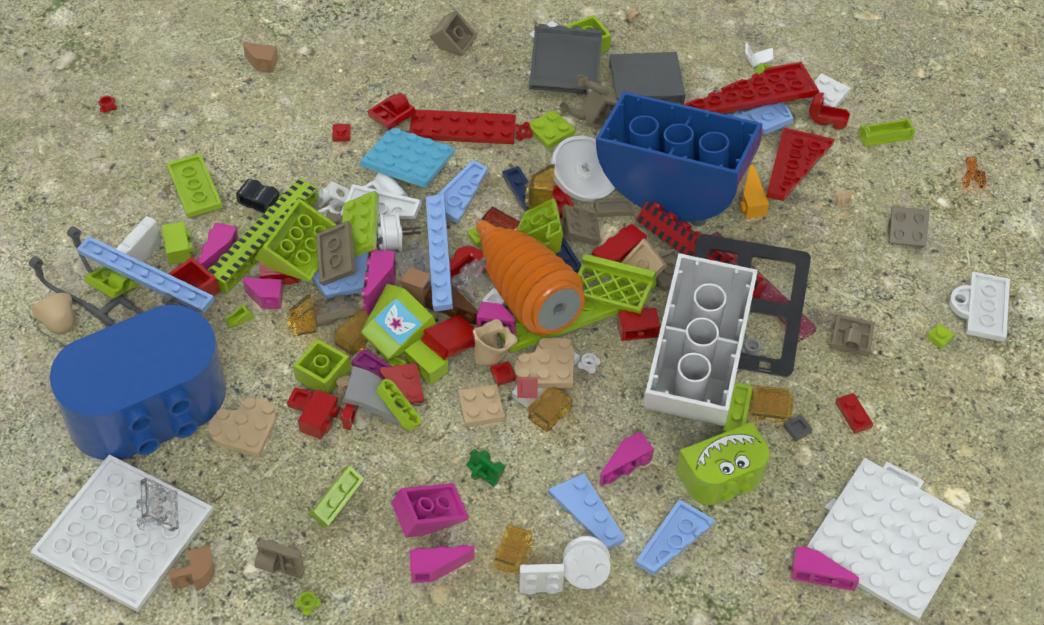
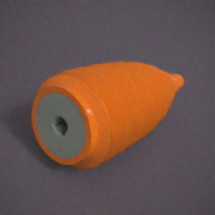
M480 220L476 224V230L482 243L483 260L487 273L498 294L503 298L505 304L519 322L530 332L537 335H549L569 327L580 315L585 302L583 281L580 275L573 271L554 251L523 232L496 227L485 220Z

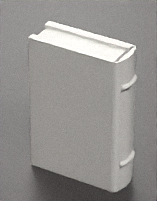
M146 216L116 249L144 262L161 243L157 222Z

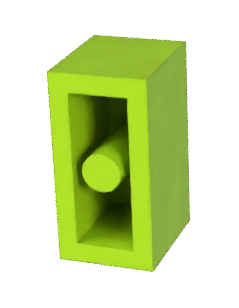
M184 221L162 225L169 265L183 263L190 259L194 249L192 242H188V239H191L190 229L185 228Z
M420 339L405 349V361L408 364L417 363L419 375L430 385L449 372L448 359L443 360Z

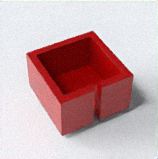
M193 257L168 273L213 296L219 293L217 278Z

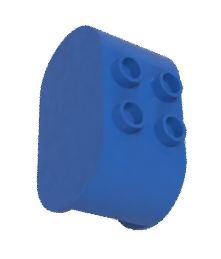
M181 305L158 306L68 344L58 353L50 370L51 388L73 443L86 455L100 460H105L108 455L119 460L130 458L136 454L148 455L157 450L161 443L174 437L186 438L197 431L199 426L207 423L216 415L226 395V383L214 331L201 314Z

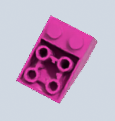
M372 250L371 258H367V269L369 270L365 272L364 283L366 288L363 287L362 299H364L363 311L367 312V318H369L386 284L395 286V251Z

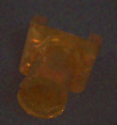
M971 156L966 158L967 171L962 178L963 187L968 188L970 180H978L979 188H985L986 174L985 171L978 170L977 157Z

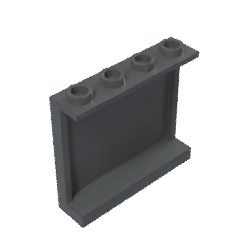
M547 24L535 25L529 89L587 94V86L579 87L577 86L578 81L575 80L579 74H582L588 78V81L592 80L598 83L603 31H599L597 28L585 30L581 27L565 28L562 25L549 27Z
M677 52L610 54L609 68L612 70L617 101L624 91L681 105L684 104L685 90Z

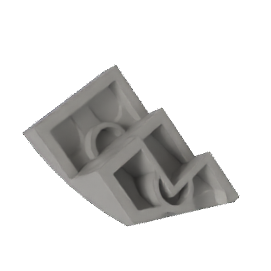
M354 366L344 396V403L362 406L363 412L383 416L382 421L400 424L376 391L377 386L383 379L374 373Z

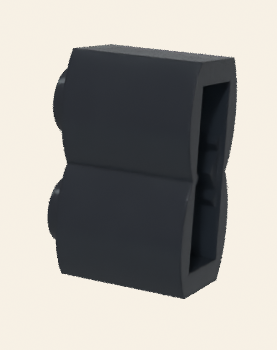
M247 179L237 191L236 198L239 204L265 214L267 209L278 200L279 191L273 186L262 185L258 180Z

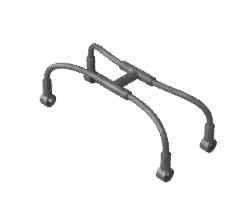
M75 226L70 227L67 235L72 238L74 246L78 248L82 244L80 240L81 231ZM79 254L88 273L93 272L86 258ZM34 256L29 260V266L34 269L36 276L46 287L56 293H67L53 286L44 278L42 270L43 261ZM169 293L165 294L162 298L164 305H174L176 298ZM70 294L73 301L84 306L87 311L108 326H112L115 323L106 314L119 303L138 314L145 312L134 306V303L123 295L113 298L99 310L91 303H87Z

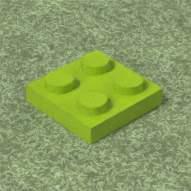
M555 110L530 122L533 136L547 149L575 135L576 129Z

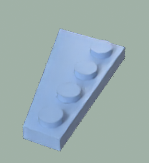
M585 473L548 489V494L555 498L565 511L570 512L574 516V520L579 525L582 524L592 537L601 540L608 550L625 543L626 538Z
M679 499L639 555L635 565L654 576L715 524V520Z

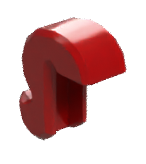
M825 93L816 94L809 107L810 118L819 125L834 124V129H844L850 118L848 110L823 105Z
M474 246L460 247L455 251L454 258L451 259L449 257L451 279H454L470 265L482 276L486 273L483 252Z

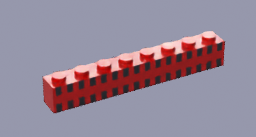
M656 201L654 203L646 202L636 221L680 253L694 256L697 238L702 233L693 231L691 229L692 226L687 222H680L677 219L678 216L673 212L663 210L664 206ZM716 250L708 252V260L737 265L738 263L734 260L735 256L731 253ZM759 273L756 276L752 298L759 299L768 285L764 281V277Z

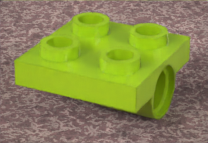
M105 266L85 275L84 279L85 283L112 298H116L140 285V283Z

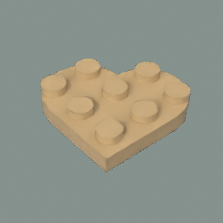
M542 338L534 353H522L519 355V359L514 367L516 379L518 377H538V388H573L574 350L568 338Z
M249 397L243 401L237 410L219 409L209 422V435L214 444L222 448L260 458L275 426L276 413L274 405L264 399Z

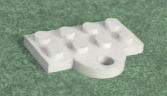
M972 272L970 285H963L954 289L949 299V305L956 315L967 319V335L1005 342L1007 337L1010 279ZM959 298L963 300L964 303H959L955 299Z

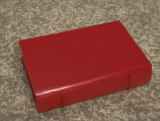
M457 315L424 329V335L420 340L443 360H446L475 347L473 335L475 328L460 315Z

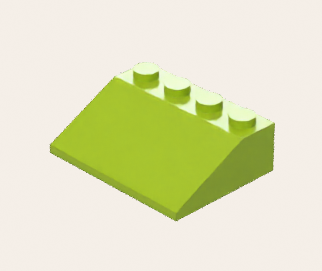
M298 198L255 259L272 270L309 282L319 269L316 234L337 224Z

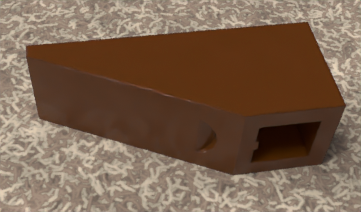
M452 286L453 309L435 312L446 314L451 318L460 315L468 323L477 325V314L479 311ZM431 287L426 295V308L434 311Z

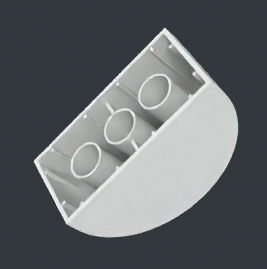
M678 254L646 387L644 409L725 426L758 270Z

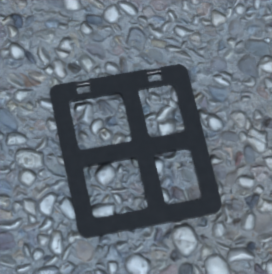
M707 234L700 235L697 238L694 257L707 259L708 252L716 250L737 254V266L751 268V262L754 257L795 265L789 304L752 298L749 310L752 313L786 319L787 323L781 358L773 359L740 353L737 368L789 377L794 369L811 262L810 254L805 251ZM760 361L771 363L770 369L759 367Z

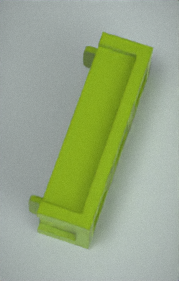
M908 117L904 120L866 126L860 125L858 136L863 146L867 147L911 140L916 129L912 127Z
M734 382L723 433L746 424L753 386Z
M351 465L341 469L342 473L314 509L307 513L309 517L312 516L320 523L319 526L321 528L331 524L364 481V478Z

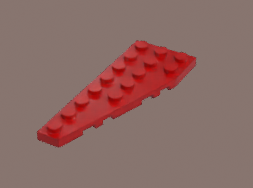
M802 62L769 67L764 69V73H755L750 79H741L722 87L721 91L717 93L713 91L708 93V97L703 99L697 98L683 105L726 114L814 97L819 93V89Z

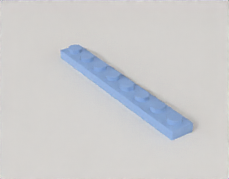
M444 194L426 197L434 312L453 309Z
M90 236L77 248L78 254L162 295L169 293L176 298L177 302L201 314H204L215 301L213 295Z

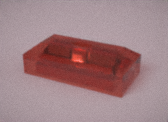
M493 206L482 217V220L504 229L517 231L520 224L519 220Z

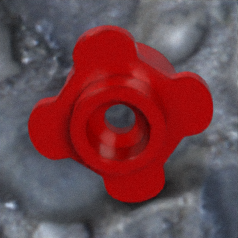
M111 96L101 97L98 101V105L101 107L100 111L104 113L116 110L115 98Z
M529 122L514 126L518 141L533 136Z

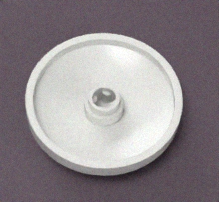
M573 136L563 140L556 147L551 157L550 169L554 181L564 193L579 201L594 202L598 199L607 198L614 191L615 187L608 180L600 166L596 151V139L588 136Z

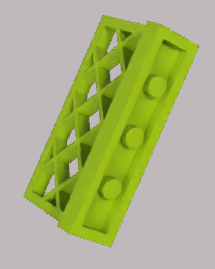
M584 254L582 258L583 264L578 274L582 278L583 285L587 288V290L583 291L585 300L641 314L651 290L657 284L656 271ZM584 272L594 274L593 276L588 277L586 279L583 276ZM609 277L612 280L602 283L600 278ZM597 280L599 285L590 288L588 283ZM618 282H628L629 285L620 288ZM614 284L617 289L608 293L605 288ZM644 286L647 288L646 290L638 292L635 287ZM601 289L605 293L601 296H595L593 294V292H596ZM630 289L634 291L635 294L625 297L623 293ZM620 294L623 299L614 301L611 297ZM637 298L640 301L638 307L629 304V301Z

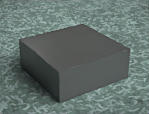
M801 414L784 423V429L795 442L811 434L813 430Z

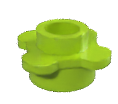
M305 591L295 600L294 604L295 607L303 611L304 615L308 616L311 615L312 610L320 607L321 600L316 599L311 591Z

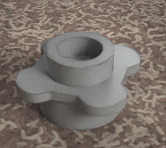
M746 339L745 345L741 348V353L758 356L759 351L763 350V346L756 339Z

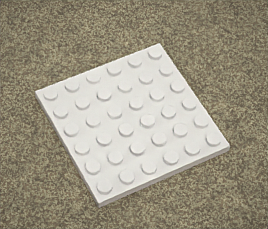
M108 455L30 553L40 561L139 612L214 510L213 506Z
M864 458L807 547L812 550H818L858 576V587L918 622L977 521Z

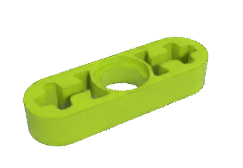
M389 379L382 380L376 388L378 395L403 428L408 431L415 430L421 423L420 416L393 381ZM395 402H398L402 408H399Z

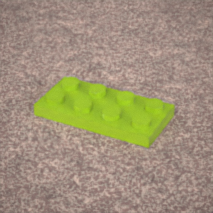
M201 153L166 163L187 218L223 208Z
M376 191L349 200L343 206L342 223L348 221L352 224L355 257L376 249L379 195Z

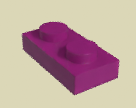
M365 349L351 361L353 367L355 366L374 373L383 380L385 378L379 374V368L392 366Z

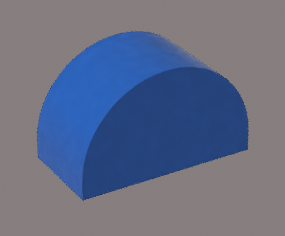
M623 91L596 137L597 157L603 172L612 185L637 206L643 208L646 202L654 203L656 201L664 206L663 210L666 212L671 211L678 216L677 219L680 221L705 220L722 213L732 203L760 146L762 123Z

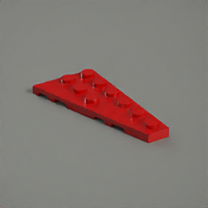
M783 127L766 197L784 201L832 147L835 139Z

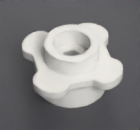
M591 353L584 354L581 362H578L579 369H584L591 374L595 373L596 366L600 365V359Z

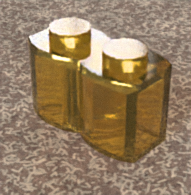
M555 386L549 390L546 389L541 399L537 402L534 401L529 406L528 419L548 432L570 411L573 399Z
M508 524L494 559V567L518 575L520 565H527L528 558L525 557L527 552H531L534 547L535 539H532L533 532Z

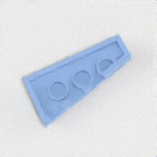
M472 160L437 194H444L447 218L457 224L459 223L487 174L488 168Z

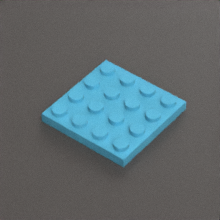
M392 128L361 159L360 166L426 188L455 154V148L447 144L435 142L429 138L417 136L414 133Z

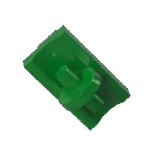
M473 449L470 452L471 456L466 465L473 471L471 478L478 480L481 477L491 486L495 487L504 473L505 465L500 461L496 463L491 462L490 453L486 450L478 452L476 449Z

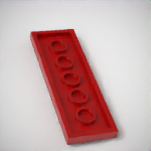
M415 109L416 113L411 116L409 133H414L423 138L437 141L514 145L516 114Z

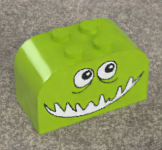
M750 422L681 449L676 473L689 495L698 503L714 505L722 501L727 502L739 494L751 492L760 485L770 456L769 447L754 423Z

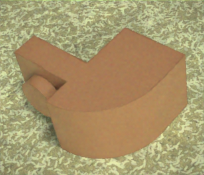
M210 546L189 550L190 566L169 571L173 589L185 588L190 584H194L196 591L211 582L215 568Z

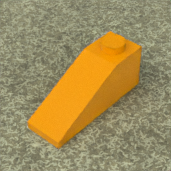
M754 164L749 167L742 201L739 202L740 211L744 213L745 219L767 216L769 202Z

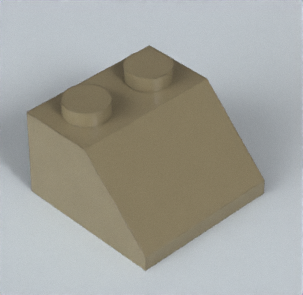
M455 10L441 19L429 37L439 49L462 56L477 36V33L460 13Z

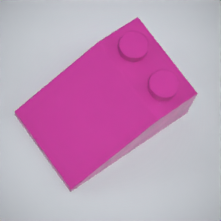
M454 483L401 488L391 501L405 538L424 536L469 519Z

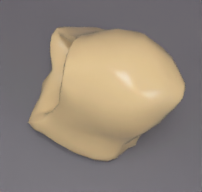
M68 293L53 294L41 299L32 307L35 319L43 323L53 333L64 334L70 330L74 323L72 297Z
M499 319L475 328L473 330L475 362L478 365L487 367L498 364L509 352L510 348L517 343L518 338L511 333L508 327H504ZM497 333H502L505 336L503 348H499L497 345Z

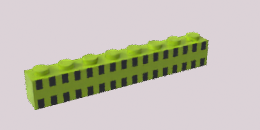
M299 178L278 198L273 206L267 209L261 218L256 220L249 230L245 231L238 241L233 243L232 247L220 257L216 264L208 269L217 278L219 291L228 294L257 264L258 260L255 257L298 198L310 206L318 200L316 186Z

